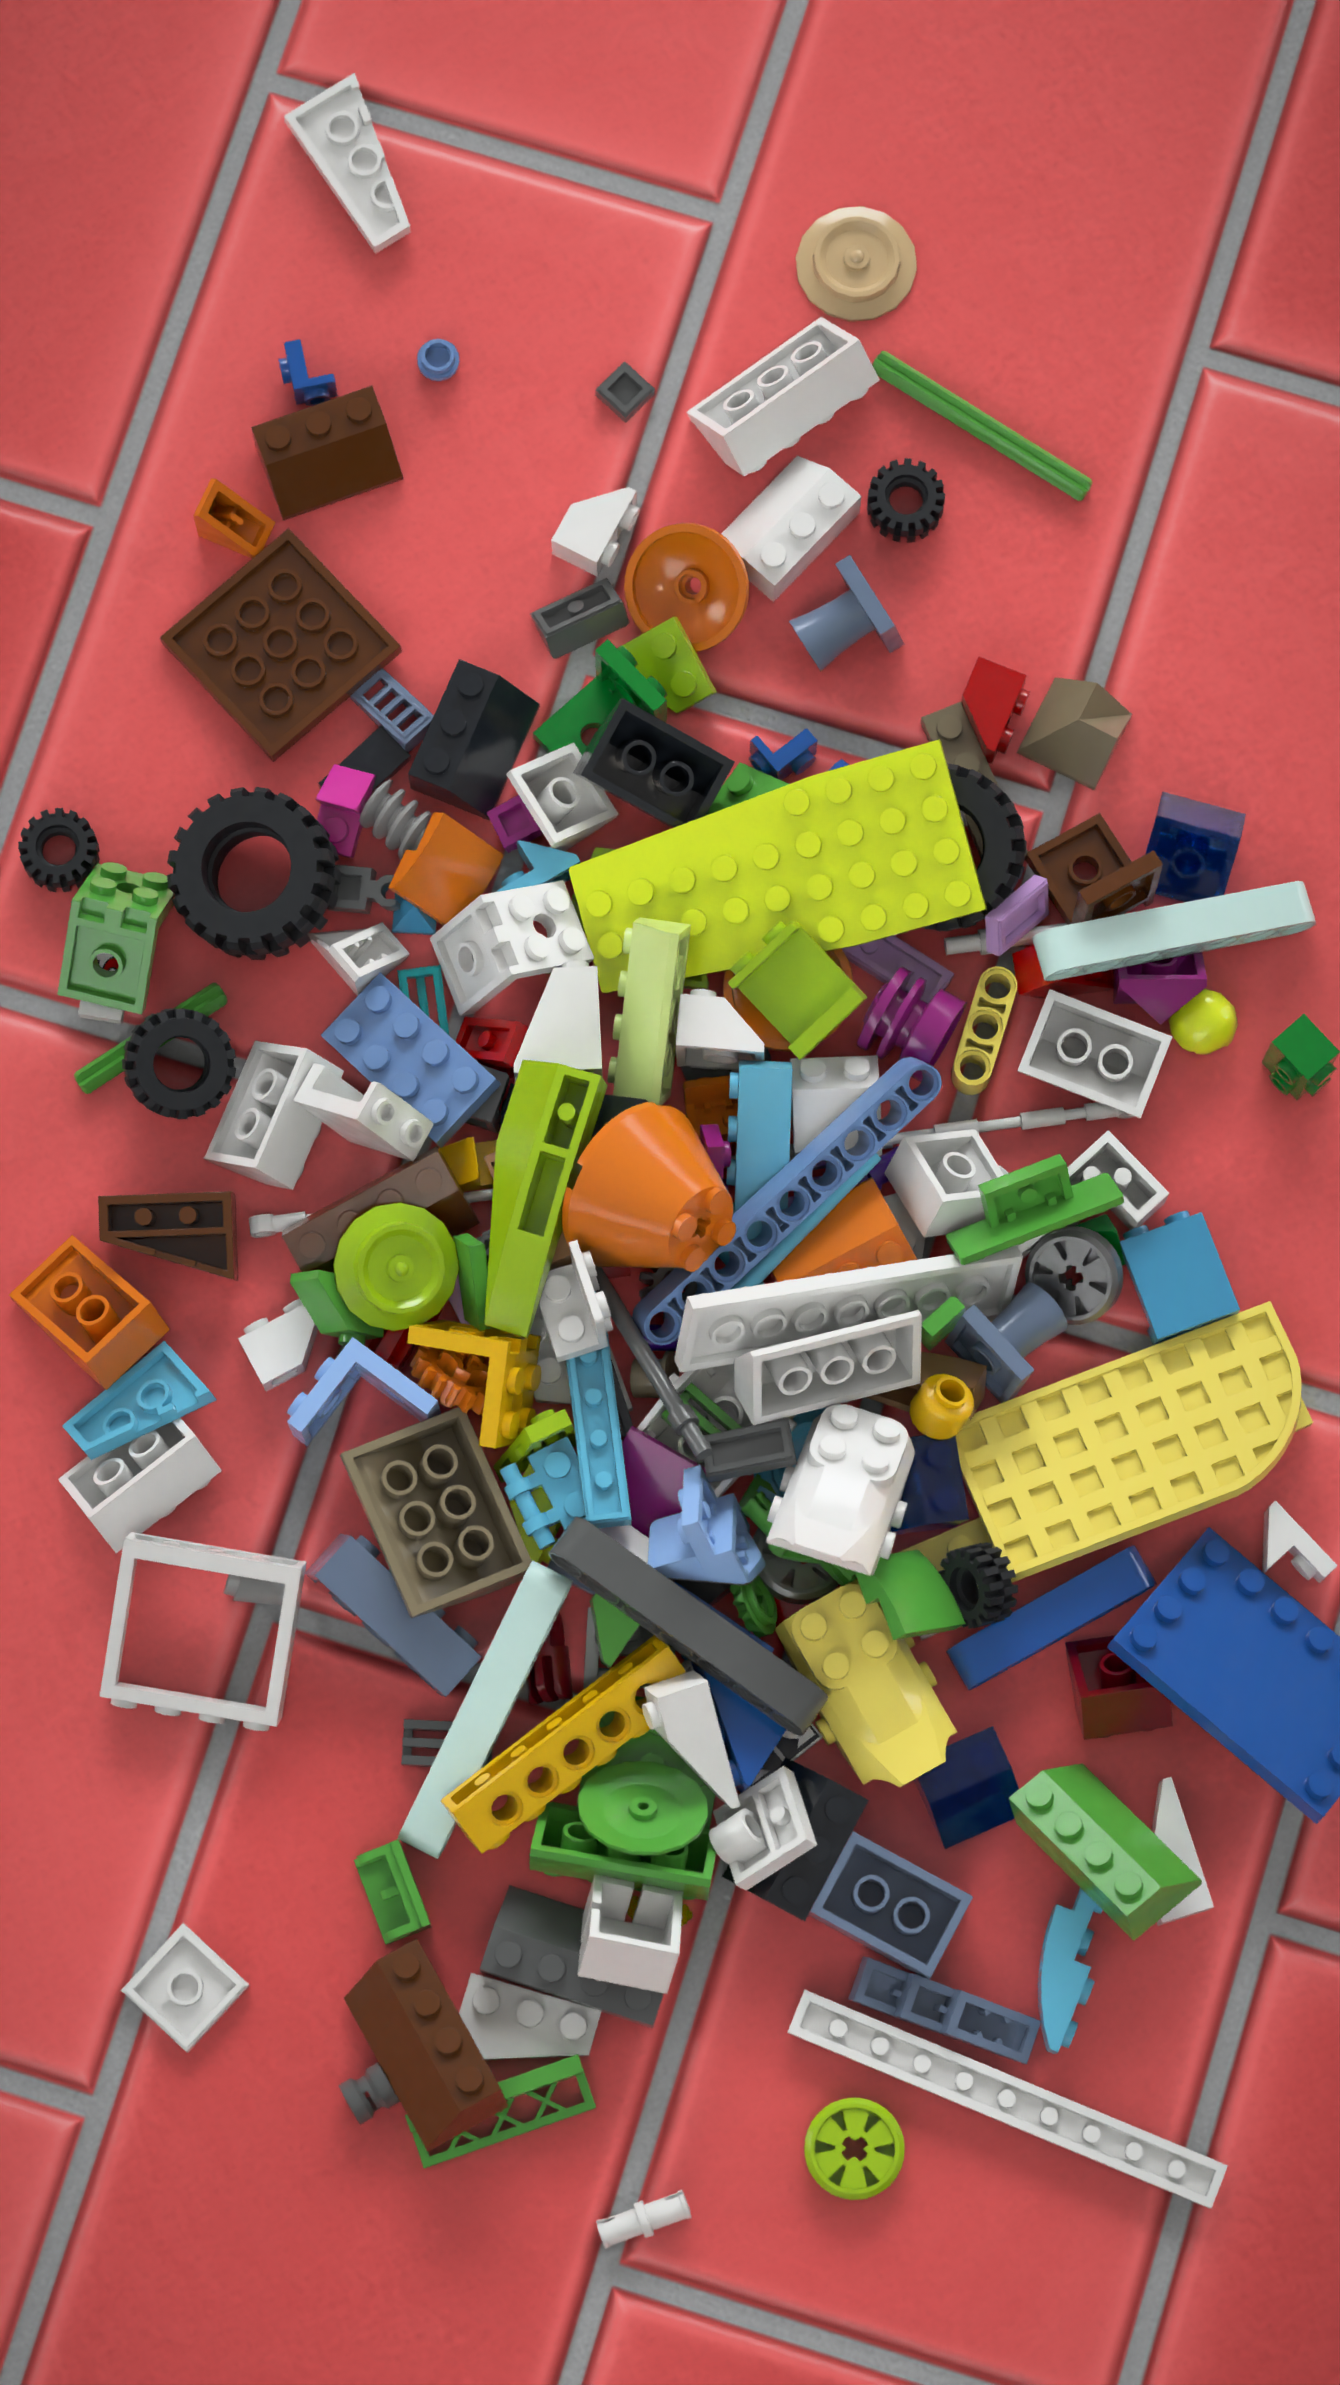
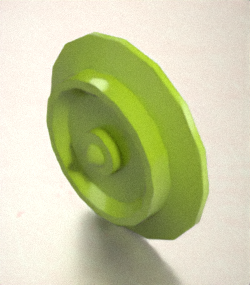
M400 1202L375 1206L354 1219L339 1240L333 1264L336 1288L348 1310L369 1326L391 1331L408 1329L410 1325L424 1323L437 1315L453 1294L459 1271L456 1244L444 1223L424 1208Z

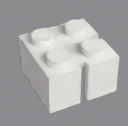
M594 1874L583 1912L578 1976L667 1994L680 1951L683 1892L643 1884L632 1923L625 1922L624 1920L634 1890V1882Z

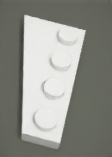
M355 73L284 115L286 125L375 254L411 232L410 224L388 169L385 155L375 133L372 119L363 100Z

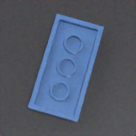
M381 972L321 1034L370 1082L375 1081L383 1084L431 1120L433 1127L428 1137L440 1148L447 1143L501 1085L493 1075Z

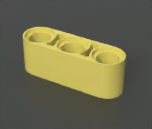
M995 966L988 968L982 973L975 991L951 1073L954 1087L965 1095L981 1093L986 1089L992 1075L1018 984L1015 975L1005 967ZM993 982L1001 983L1006 987L1008 995L1000 999L992 998L987 994L985 987ZM981 1022L988 1023L995 1029L996 1035L990 1039H981L975 1035L972 1028ZM967 1063H975L981 1067L984 1075L979 1079L969 1080L962 1075L960 1067Z

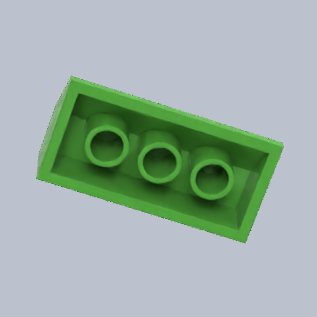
M1083 1763L1042 1770L1009 1797L1016 1824L1133 1941L1202 1885L1201 1879Z
M549 1802L546 1804L543 1813L538 1816L529 1857L530 1870L541 1871L549 1876L563 1875L586 1879L592 1883L594 1874L634 1882V1890L640 1892L643 1884L683 1892V1899L686 1900L701 1899L708 1901L716 1851L709 1838V1831L711 1829L703 1828L699 1837L682 1849L661 1855L628 1854L609 1848L591 1836L579 1818L578 1806Z

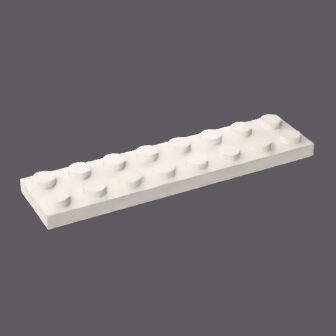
M1015 1245L966 1265L960 1264L955 1254L687 1296L674 1360L679 1371L686 1372L734 1364V1358L751 1351L915 1310L920 1311L923 1322L951 1296H956L965 1306L964 1312L975 1304L989 1321H993L1011 1303L1023 1255L1018 1246Z

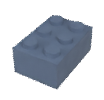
M853 1831L817 1897L809 1916L909 1971L930 1979L973 1896Z

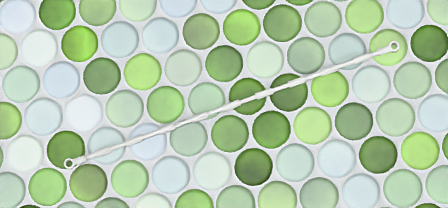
M1094 1102L1084 1104V1107L1064 1110L1063 1107L1022 1112L1019 1114L1020 1116L978 1122L977 1119L934 1124L933 1128L897 1133L882 1149L893 1148V1144H900L903 1137L970 1129H976L978 1134L980 1132L1017 1127L1026 1130L1066 1124L1067 1120L1086 1118V1121L1113 1117L1124 1119L1134 1116ZM790 1144L789 1162L794 1158L793 1144ZM736 1155L731 1156V1159H736ZM493 1189L465 1192L464 1194L469 1203L492 1200ZM305 1211L281 1215L260 1214L249 1218L250 1235L254 1238L275 1235L311 1214H306Z

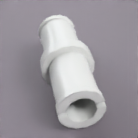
M680 2190L678 2193L644 2204L643 2200L634 2203L633 2209L603 2220L599 2219L596 2223L604 2247L607 2249L611 2245L644 2234L645 2238L653 2236L654 2230L684 2219H690L692 2216L683 2190Z

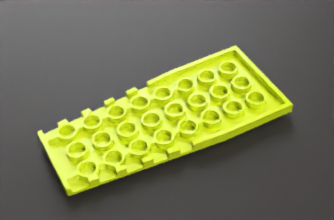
M935 740L812 775L569 868L587 941L595 958L593 963L598 968L600 989L603 993L618 991L621 971H628L629 954L623 953L624 934L627 927L633 928V922L639 917L691 924L685 978H691L698 975L730 970L748 952L755 957L767 945L762 938L780 921L785 926L790 922L796 921L827 952L866 944L987 910L941 740Z

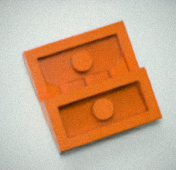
M434 812L417 850H405L388 888L444 926L483 894L498 869L504 854L447 814Z

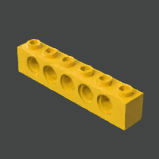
M655 1635L441 1799V1803L481 1854L488 1849L491 1850L501 1846L507 1841L512 1830L524 1821L528 1822L537 1818L543 1813L546 1804L559 1794L568 1793L576 1788L581 1782L582 1776L595 1766L608 1763L615 1757L619 1747L631 1738H638L650 1730L642 1710V1704L647 1703L646 1696L643 1699L635 1700L636 1692L642 1685L648 1683L652 1685L687 1672L669 1646ZM614 1711L613 1721L608 1726L600 1728L599 1724L603 1715ZM579 1739L577 1749L572 1754L564 1755L563 1752L567 1743L571 1740ZM537 1767H543L541 1777L533 1783H528L530 1772ZM501 1795H507L506 1804L501 1809L492 1811L491 1808L494 1800Z

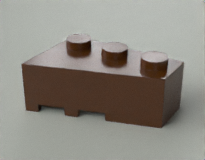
M226 1191L98 1196L100 1241L238 1281L235 1193Z

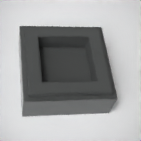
M624 361L595 390V395L626 423L655 395V389Z

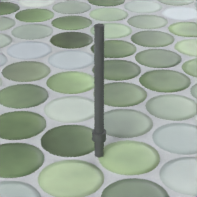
M595 1266L600 1288L596 1293L604 1292L611 1318L669 1412L667 1416L669 1423L677 1435L684 1437L697 1460L707 1458L711 1455L712 1449L698 1427L699 1418L691 1405L684 1404L603 1268Z

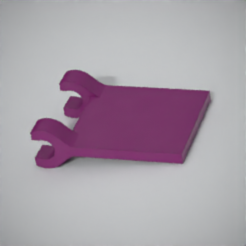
M632 1426L622 1443L631 1512V1526L649 1538L650 1525L653 1521L682 1512L678 1490L683 1489L684 1469L700 1464ZM701 1465V1467H702V1469H703V1471H704V1473H705V1475H706V1469H705V1467H703V1466Z

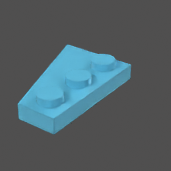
M163 1341L124 1373L107 1390H104L63 1424L62 1427L85 1454L93 1460L217 1399L173 1349Z

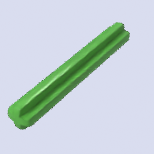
M211 983L173 1009H189L209 1016L226 1005L228 1001L221 987L217 983ZM131 1036L75 1072L74 1079L85 1094L91 1093L125 1071L122 1069V1059L125 1057V1050L123 1049L126 1041H129ZM172 1039L165 1041L163 1044H161V1046L165 1045Z

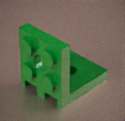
M607 639L595 650L596 677L533 732V738L547 753L574 742L581 755H583L587 746L581 740L582 734L589 728H599L621 698L667 723V700L665 699L667 692L654 677L649 676L646 679L635 668L638 663L624 646L620 645L616 648Z

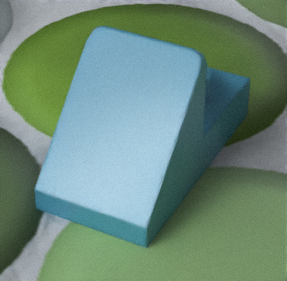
M518 840V853L530 872L524 874L523 871H518L510 875L501 883L502 888L497 890V892L564 880L565 883L571 879L569 868L581 863V861L574 853Z

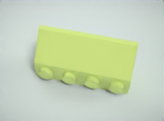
M639 917L633 922V928L627 927L625 930L623 953L629 954L628 971H621L618 983V997H624L623 1013L616 1014L613 1026V1040H619L618 1056L611 1057L608 1068V1083H614V1096L646 1099L648 1102H653L657 1105H663L671 1096L680 994H683L691 924Z

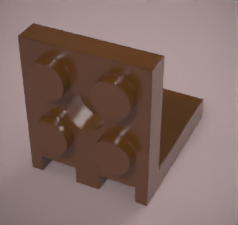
M1100 813L1027 852L1025 860L1033 873L1047 879L1048 896L1067 925L1125 914L1142 903L1145 907L1152 904L1163 863L1154 850L1131 862ZM1081 862L1090 863L1095 867L1097 875L1090 880H1083L1074 874L1073 867Z

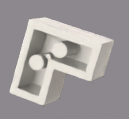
M1109 1130L1067 1167L1071 1186L1100 1174L1109 1173L1124 1197L1123 1204L1110 1210L1129 1230L1141 1226L1165 1204L1169 1192ZM1082 1220L1069 1224L1067 1227L1078 1225Z

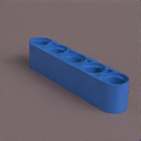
M1132 1545L1017 1609L1010 1617H1006L1005 1620L993 1623L948 1649L946 1653L967 1689L972 1690L1154 1587L1157 1582L1135 1545Z

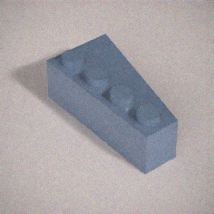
M339 1534L306 1570L305 1574L315 1583L320 1581L330 1590L329 1594L333 1600L353 1616L357 1615L362 1620L363 1626L387 1647L390 1646L394 1649V1654L439 1695L446 1697L482 1658L474 1650L478 1642L459 1625L453 1631L441 1619L446 1614L443 1609L411 1618L390 1569L385 1568L376 1559L381 1552L362 1535L355 1540L350 1535Z

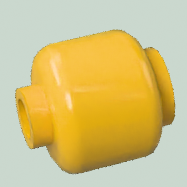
M945 1373L934 1374L923 1382L910 1402L909 1414L915 1427L927 1437L937 1440L950 1439L960 1432L973 1412L974 1398L971 1390L962 1380Z

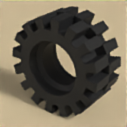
M907 458L904 459V464L899 465L897 460L891 461L889 468L886 469L885 466H882L878 470L877 477L873 476L870 482L867 499L868 515L871 514V523L874 528L880 527V534L884 537L888 533L893 534L892 541L900 542V537H907V543L915 542V536L920 535L921 539L928 536L929 529L935 530L938 526L939 518L941 519L945 502L942 480L937 481V472L933 468L929 472L925 470L926 463L919 461L918 466L911 465L912 459ZM900 487H911L921 495L922 506L915 513L908 515L900 514L890 504L889 497L892 492Z
M55 808L54 814H49L48 810L40 812L42 817L38 820L33 816L28 821L30 827L28 829L23 828L21 832L22 842L19 841L18 844L21 854L20 859L28 876L32 877L35 884L41 888L43 885L47 886L48 891L56 892V888H62L63 892L71 891L70 886L74 884L78 888L81 887L84 883L83 879L89 876L94 865L96 866L100 860L98 852H100L99 844L89 822L84 817L80 819L77 812L72 810L69 811V814L64 813L63 808ZM58 835L69 837L76 845L74 857L63 865H53L43 857L45 843L50 838Z
M979 1543L948 1552L946 1554L948 1558L942 1559L940 1563L945 1570L938 1572L946 1582L960 1608L965 1621L962 1627L968 1626V1629L1001 1622L1013 1613L1010 1608L1016 1607L1017 1599L1011 1596L1014 1593H1018V1585L1011 1583V1578L1016 1577L1015 1571H1008L1007 1566L1011 1563L1007 1556L1000 1557L1002 1550L999 1547L992 1548L991 1543Z

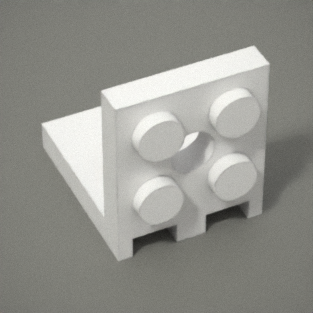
M564 880L480 895L430 937L460 1016L474 1014L516 979L550 973L553 968H561L564 962L578 960L590 963L595 959ZM533 921H537L544 926L547 931V938L537 933Z

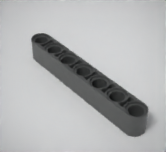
M574 1517L550 1550L549 1557L560 1568L789 1732L803 1736L828 1700L826 1693L815 1683L590 1522L580 1517Z

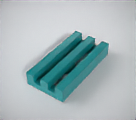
M435 965L397 970L400 991L409 999L407 979L416 978L419 1007L428 1017L430 1015L425 977L433 976L439 1027L449 1035L441 966Z

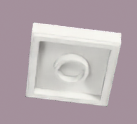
M183 1923L121 1991L188 2053L250 1985Z

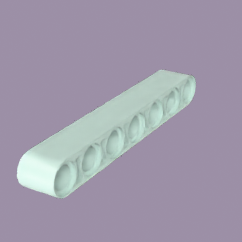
M1294 881L1054 927L1036 934L1032 940L1044 980L1055 981L1291 935L1313 927L1316 924V920L1304 882Z
M535 1561L531 1562L403 1824L398 1840L439 1859L457 1824L440 1800L485 1766L573 1583L572 1579Z

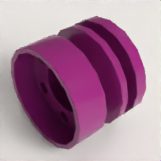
M902 966L880 988L863 1019V1029L857 1046L867 1051L876 1041L877 1037L880 1036L883 1039L876 1052L879 1059L885 1058L896 1045L902 1049L898 1061L902 1058L913 1057L934 1066L952 1036L967 1002L944 989L939 990L929 1003L921 1000L927 980L920 977L909 992L905 991L912 971ZM916 1071L911 1077L922 1082V1071Z

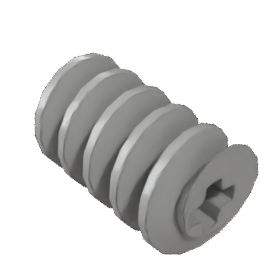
M387 780L370 796L360 815L359 822L364 828L373 826L372 833L376 839L386 837L385 845L389 850L399 848L398 856L402 859L405 850H417L427 828L431 813L426 811L416 817L414 813L419 802L413 800L403 806L401 802L406 791L400 789L390 795L388 792L393 780Z

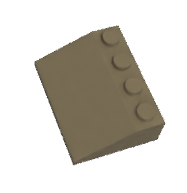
M459 1407L340 1454L411 1618L469 1601L522 1581L532 1560L483 1449L479 1446V1440L468 1415L463 1413Z

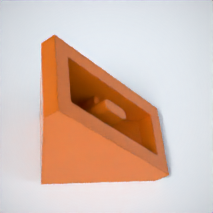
M212 478L193 515L199 537L252 559L263 550L276 523L219 480Z

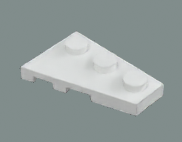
M471 1973L459 2015L484 2059L495 2060L569 2057L577 2054L579 2056H589L601 2011Z

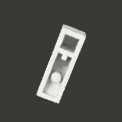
M693 1670L644 1687L647 1703L642 1704V1710L651 1730L655 1729L720 1800L731 1809L739 1807L740 1803L708 1681Z
M1172 1777L1162 1779L1158 1783L1152 1832L1201 1879L1202 1885L1158 1920V1926L1210 1910L1214 1907Z

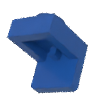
M301 340L284 342L286 357L278 360L283 383H292L296 404L305 403L308 406H314L338 396L334 374L313 378L308 377Z
M806 728L773 754L765 743L756 736L750 741L751 756L749 761L754 769L783 780L792 772L796 775L801 774L814 763L818 740Z

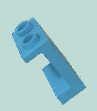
M1188 1210L1178 1212L1165 1218L1164 1226L1150 1231L1147 1225L1136 1227L1123 1234L1124 1240L1120 1241L1124 1262L1149 1323L1147 1332L1152 1345L1227 1318L1240 1311L1202 1212L1190 1216Z

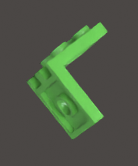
M114 862L96 864L71 902L57 995L142 1015L147 1003L158 929L174 906L172 900L176 897L175 893L168 889L166 875L157 872L141 874L129 871L124 865ZM101 953L111 954L118 962V969L115 971L103 969L97 961V955Z

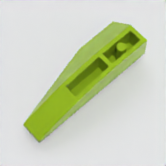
M522 1060L496 1142L484 1325L524 1338L529 1336L563 1229L562 1206L566 1187L574 1188L582 1168L577 1161L591 1140L608 1086L601 1075L559 1063Z

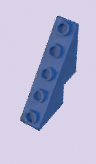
M674 1582L771 1653L774 1651L773 1647L677 1582ZM681 1655L684 1661L688 1660L686 1657ZM691 1662L693 1670L708 1681L736 1789L742 1793L750 1787L786 1729Z

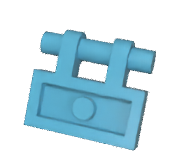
M568 1437L527 1456L535 1472L529 1476L522 1477L516 1463H512L500 1470L507 1485L504 1491L510 1501L515 1500L525 1520L522 1526L527 1536H533L540 1550L556 1543L549 1527L560 1522L565 1531L574 1517H580L585 1520L578 1456ZM540 1487L543 1488L553 1507L543 1513L540 1512L531 1494L532 1491Z

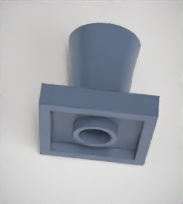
M850 555L835 564L849 590L821 607L789 620L820 671L843 651L873 630L877 632L889 653L904 645L896 626Z
M1026 1283L1011 1303L991 1322L975 1304L971 1306L961 1316L954 1329L946 1338L945 1343L959 1358L987 1366L985 1386L1000 1403L1013 1399L1034 1371L1024 1357L1045 1342L1065 1332L1068 1324L1059 1305L1044 1289L1034 1283Z

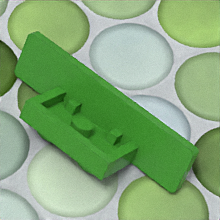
M1060 1154L979 1184L978 1188L985 1219L946 1234V1239L960 1264L966 1265L1012 1246L1023 1244L1030 1239L1056 1229H1062L1087 1217L1103 1213L1108 1209L1123 1204L1124 1197L1109 1173L1100 1174L1071 1186L1067 1163Z

